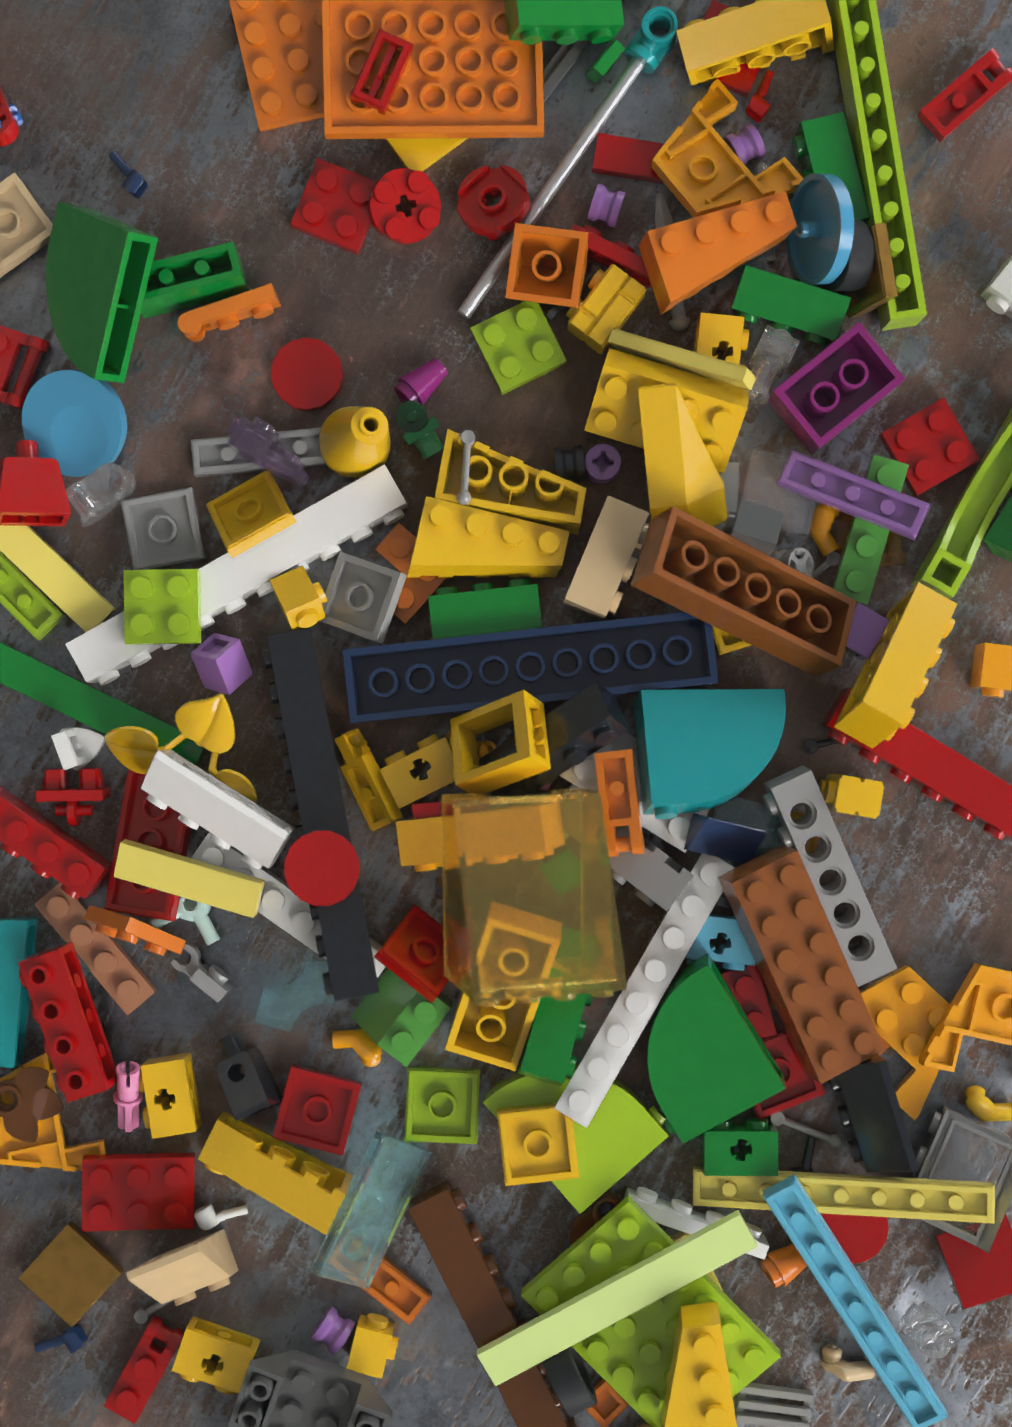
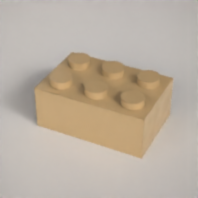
M607 496L566 594L563 606L599 621H603L607 614L610 616L615 614L623 596V593L617 591L621 581L627 583L638 559L632 557L634 548L641 549L649 526V523L646 522L649 512Z

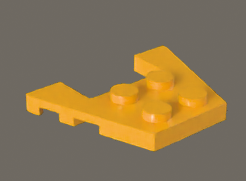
M719 79L711 84L708 93L692 108L691 114L681 127H677L652 159L651 168L693 218L784 191L787 194L794 193L800 182L804 179L786 157H783L756 176L744 165L712 127L736 111L738 101Z
M974 963L919 1056L918 1063L923 1066L954 1072L963 1035L1012 1046V971Z
M905 965L867 986L860 993L879 1036L912 1066V1069L894 1089L900 1108L915 1121L939 1072V1069L919 1064L918 1059L950 1004L912 968Z
M46 1052L0 1077V1081L13 1080L25 1068L40 1067L49 1071V1077L44 1087L56 1093L53 1073L57 1072L52 1058L48 1057ZM11 1092L2 1093V1101L6 1104H12L15 1101V1096ZM60 1113L44 1120H38V1137L35 1142H25L12 1137L5 1130L3 1117H0V1164L32 1168L48 1167L77 1172V1170L82 1171L84 1155L107 1154L105 1138L66 1146Z

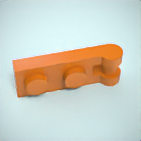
M272 283L185 312L180 315L177 323L180 331L189 341L199 342L203 340L207 331L219 328V330L232 329L240 324V320L251 316L255 319L267 317L273 314L274 309L281 307L277 293Z
M633 749L594 753L606 857L619 856V852L632 851L633 855L644 854L645 846ZM629 825L630 836L617 837L616 826Z

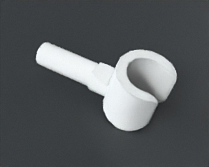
M209 1203L197 1209L194 1217L201 1229L209 1230L225 1219L248 1214L247 1205L216 1213L212 1204Z

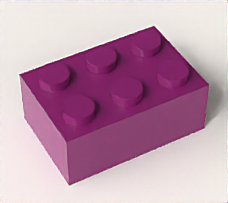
M858 322L774 389L766 400L812 456L905 380V377L863 325Z

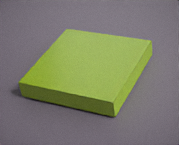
M408 1066L404 1141L477 1144L480 1069Z

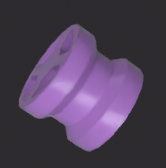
M752 123L743 126L742 131L736 135L730 133L723 137V140L745 166L748 161L752 159L760 160L766 155L762 137Z
M598 184L587 219L591 221L600 219L605 221L607 226L615 228L626 192L619 190L614 193L608 191L606 186Z
M598 444L592 447L585 458V474L587 478L596 484H607L614 480L621 466V458L618 451L607 444Z
M330 1306L317 1323L310 1338L316 1342H324L327 1345L328 1351L335 1355L351 1334L355 1322L351 1319H343L338 1315V1310Z

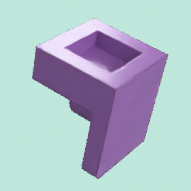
M856 603L846 648L855 652L856 658L860 660L868 659L890 620L864 605Z
M213 633L190 653L203 686L207 689L230 695L252 675V669L240 639Z

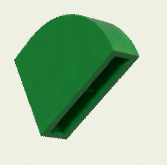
M58 201L46 262L47 301L55 334L67 357L81 372L95 380L124 383L158 237L90 208Z
M707 953L684 968L671 981L654 1011L649 1031L647 1059L652 1090L664 1113L662 1114L665 1119L664 1125L670 1134L676 1133L682 1143L697 1137L786 1089L783 1072L710 955Z

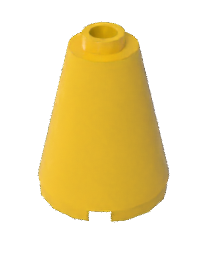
M362 406L344 407L333 412L325 420L319 435L320 454L327 466L338 475L347 478H361L383 466L388 459L391 448L389 426L385 415L376 408Z

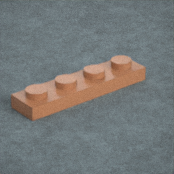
M59 883L37 901L34 906L66 943L73 942L78 958L128 1016L158 989L115 938L94 931L97 924L83 919L88 906L81 898L75 899L66 894L60 888L62 883Z

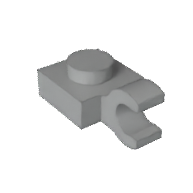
M192 943L185 944L183 949L190 953V963H183L176 957L171 962L172 966L177 971L187 974L191 982L218 1003L233 987L227 982L229 976L216 965L212 964L209 967L206 964H202L199 949Z

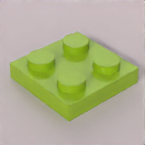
M524 301L470 328L502 395L567 363L539 303Z
M199 569L123 570L124 634L126 645L201 644Z

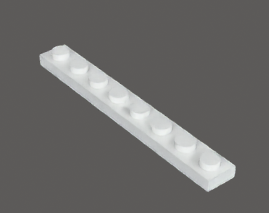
M701 854L691 871L694 877L670 907L556 1104V1110L585 1128L588 1127L721 896L723 888L718 877L735 869V867L718 857Z

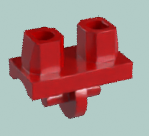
M101 767L80 768L79 787H68V769H45L43 788L36 791V802L67 801V805L55 806V815L67 816L69 826H79L82 816L93 815L94 813L93 805H82L81 801H103L104 798L111 797V786H104Z

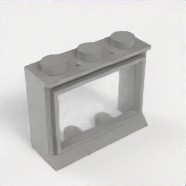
M944 1106L941 1114L935 1111L929 1122L927 1132L932 1135L927 1147L920 1145L915 1155L919 1170L916 1171L914 1178L993 1182L995 1185V1224L920 1220L989 1253L1012 1199V1136Z

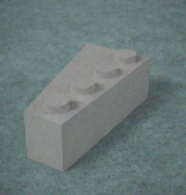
M572 783L558 800L564 841L570 836L580 844L577 849L579 853L593 863L597 858L609 866L606 871L608 875L621 885L628 881L638 889L635 895L650 907L657 903L666 911L670 909L694 877L692 873L645 838L644 854L633 855L632 851L619 852V856L606 857L600 803ZM629 825L616 826L617 837L630 836Z

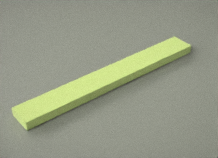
M736 1210L477 1349V1356L496 1387L758 1247L757 1242L739 1210Z

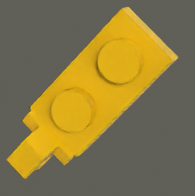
M353 729L335 738L334 740L344 762V765L340 768L370 830L375 831L402 818L403 816L380 772V767L359 729Z

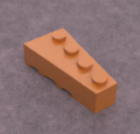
M786 191L647 231L638 247L660 314L662 315L676 304L690 298L714 281H718L744 263H748L784 241L797 227Z

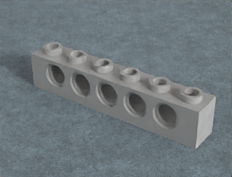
M802 765L764 782L763 785L767 794L762 796L764 803L772 816L777 814L782 826L777 828L778 835L783 845L798 850L857 986L864 985L896 970L897 966L812 770ZM798 803H804V815L800 819L792 820L790 812L793 806ZM818 836L820 839L818 848L813 852L807 853L805 851L807 840ZM832 869L834 871L832 881L826 885H820L819 879L821 874L826 870ZM847 902V912L841 917H834L836 906ZM862 935V942L859 947L852 950L848 949V943L851 938Z

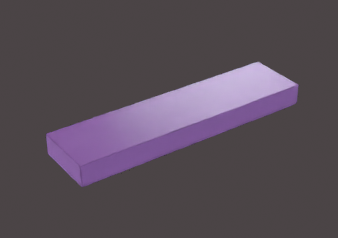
M791 450L777 481V486L914 541L930 508V504L794 450Z

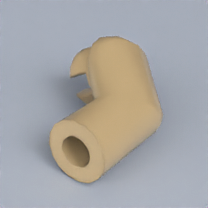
M826 1345L823 1347V1357L820 1358L821 1365L826 1371L844 1382L868 1380L875 1377V1369L869 1360L848 1362L841 1358L842 1350L836 1345Z

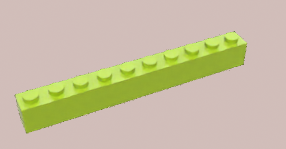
M827 0L847 126L870 216L866 225L870 227L874 223H886L898 294L897 297L877 307L880 330L885 331L916 326L927 315L876 0Z

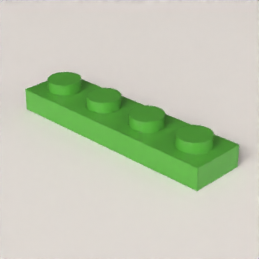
M874 454L870 458L865 479L901 492L909 465ZM853 516L832 589L856 600L857 603L864 606L868 605L889 530Z

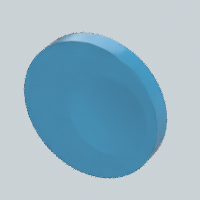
M810 174L800 182L791 199L790 206L797 227L786 238V246L791 267L798 279L809 285H825L832 283L839 277L849 259L854 236V212L848 189L838 176L834 174Z
M67 369L47 374L33 385L24 401L22 429L25 440H34L38 443L39 458H54L59 463L62 475L80 477L105 469L119 456L126 440L127 418L122 401L110 384L106 381L92 379L79 369Z

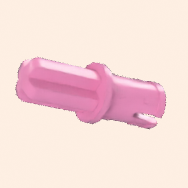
M126 1061L116 1066L117 1091L113 1095V1100L117 1104L118 1128L124 1129L125 1132H132L134 1128L139 1127L140 1103L143 1100V1093L139 1091L140 1066L133 1061H129V1074H126Z

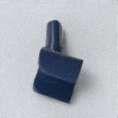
M112 151L109 154V158L127 177L121 186L132 196L139 199L147 189L148 183L138 171L129 167L116 151Z
M75 1324L61 1335L35 1343L34 1348L36 1352H40L65 1344L69 1352L74 1353L83 1346L88 1337L81 1326Z

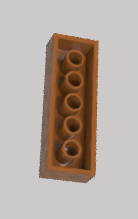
M674 506L650 520L631 586L815 677L841 667L857 603L856 600Z
M780 845L719 876L720 884L804 1072L822 1084L885 1050L798 850Z

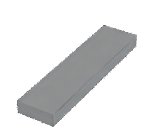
M321 427L191 440L194 476L197 478L261 472L268 469L271 471L325 466L327 464L321 457L319 449Z

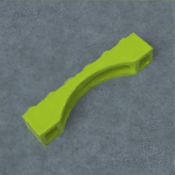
M1012 408L913 578L911 584L914 586L920 582L944 597L951 599L954 598L970 570L992 519L1012 487Z

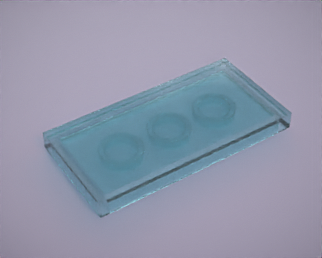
M376 1130L310 1271L319 1277L369 1289L433 1152L422 1146Z

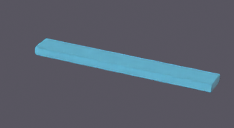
M794 1174L764 1189L763 1198L911 1427H928L947 1418L946 1408L796 1175Z

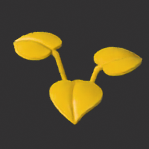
M223 694L204 700L191 701L182 705L175 715V721L181 734L165 746L158 747V739L154 733L136 726L112 729L104 737L106 745L113 755L125 767L140 774H147L158 750H172L186 738L193 740L198 746L212 752L208 768L210 775L257 804L255 788L247 777L230 769H223L218 772L216 768L218 754L227 752L235 740L232 715Z

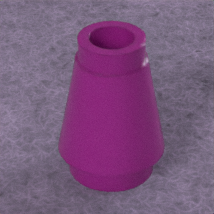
M433 358L430 362L400 377L398 384L394 387V391L402 403L416 401L424 405L448 375V372L438 359Z

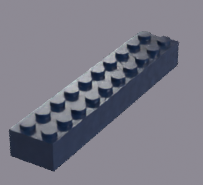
M686 612L342 650L350 723L352 724L472 711L521 690H525L543 703L567 701L595 682H598L613 695L639 693L641 690H667L719 683L712 625Z

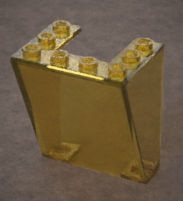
M588 788L551 790V795L487 797L480 793L442 795L444 976L472 1001L476 1002L478 1006L483 1007L500 1005V1000L515 999L517 1003L529 1004L538 1002V997L552 996L555 1000H573L576 998V994L590 993V996L610 997L613 996V991L627 990L601 793Z

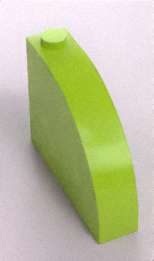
M575 1065L574 1073L579 1065ZM515 1073L488 1090L483 1095V1103L496 1118L497 1109L556 1103L571 1079L565 1078L564 1083L559 1086ZM615 1079L587 1128L573 1120L579 1178L551 1182L579 1214L586 1210L669 1137L664 1127L665 1119L655 1105L648 1108L632 1090Z

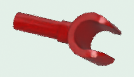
M766 70L759 89L752 96L745 110L746 114L757 123L762 121L771 108V104L763 99L774 76V72L771 70Z

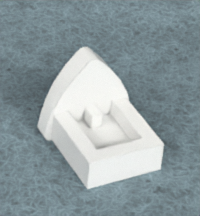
M82 727L63 728L60 730V733L51 736L64 770L70 768L79 770L85 767L98 755L106 741L104 734Z

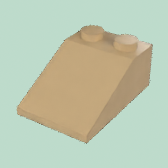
M222 1229L160 1254L126 1272V1275L131 1283L160 1304L174 1300L175 1306H178L196 1298L195 1291L208 1286L209 1292L229 1285L231 1283L229 1277L239 1270L225 1230Z

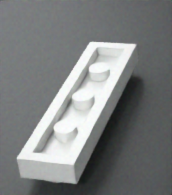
M627 1187L623 1198L624 1200L629 1195L656 1223L688 1234H693L725 1217L715 1211L708 1210L704 1214L692 1210L693 1206L683 1200L672 1199L669 1202L660 1199L656 1192L644 1187H638L637 1190ZM746 1223L758 1247L746 1254L765 1260L769 1249L765 1235L762 1234V1230L759 1227Z

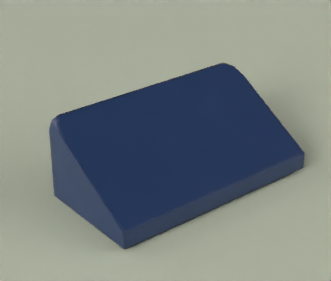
M693 813L684 849L746 863L751 860L759 848L767 831Z

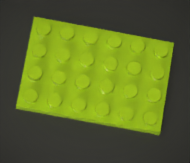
M628 1195L522 1288L521 1296L542 1315L675 1244V1242ZM707 1275L692 1281L572 1345L576 1352L651 1427H662L661 1409L665 1399L667 1377L672 1361L680 1306L718 1301L733 1397L781 1358L780 1349Z

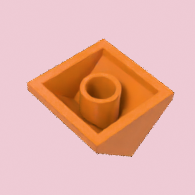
M515 223L505 298L578 308L587 274L588 232Z

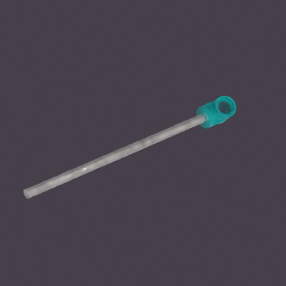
M657 6L650 9L644 15L641 27L624 50V55L628 59L629 64L531 204L530 211L520 224L535 225L641 71L652 74L664 56L674 49L677 40L678 20L671 9ZM655 28H663L668 33L664 36H655L651 31ZM514 230L458 309V312L465 318L469 319L510 261Z

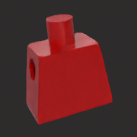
M34 440L16 442V457H5L0 468V525L65 527L71 515V508L58 461L54 458H39L38 443Z

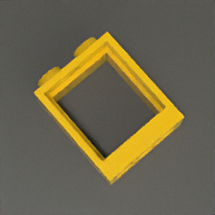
M525 690L450 719L451 735L449 741L453 751L454 764L452 776L456 786L475 797L551 769L544 703ZM514 720L517 753L478 767L476 735Z

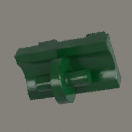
M407 401L398 407L396 422L401 430L407 432L401 436L406 446L413 443L422 459H426L444 448L434 431L440 424L435 416L427 420V412L422 404L416 401Z

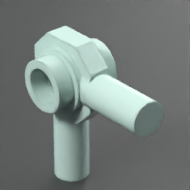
M180 897L176 919L181 918L191 922L195 921L207 946L220 940L208 916L211 906ZM149 918L151 925L157 929L172 922Z

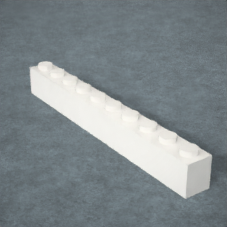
M384 464L295 514L296 523L232 558L229 553H226L199 568L201 631L215 623L213 617L226 611L229 615L242 609L247 605L245 599L257 593L261 597L272 592L273 589L269 580L300 566H303L307 572L310 569L308 564L321 557L322 561H326L342 551L339 546L350 540L358 543L373 534L371 528L382 522L388 526L404 517L403 510L409 507L386 465ZM123 611L65 645L85 681L94 684L99 682L103 686L120 677L118 671L124 667L131 665L132 668H135L149 661L152 658L150 653L156 649L163 647L164 650H167L178 644L126 645Z

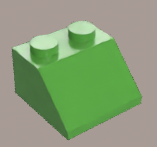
M387 968L378 980L380 993L367 995L351 1017L379 1047L407 1067L450 1011L453 1001L443 993H440L431 1003Z

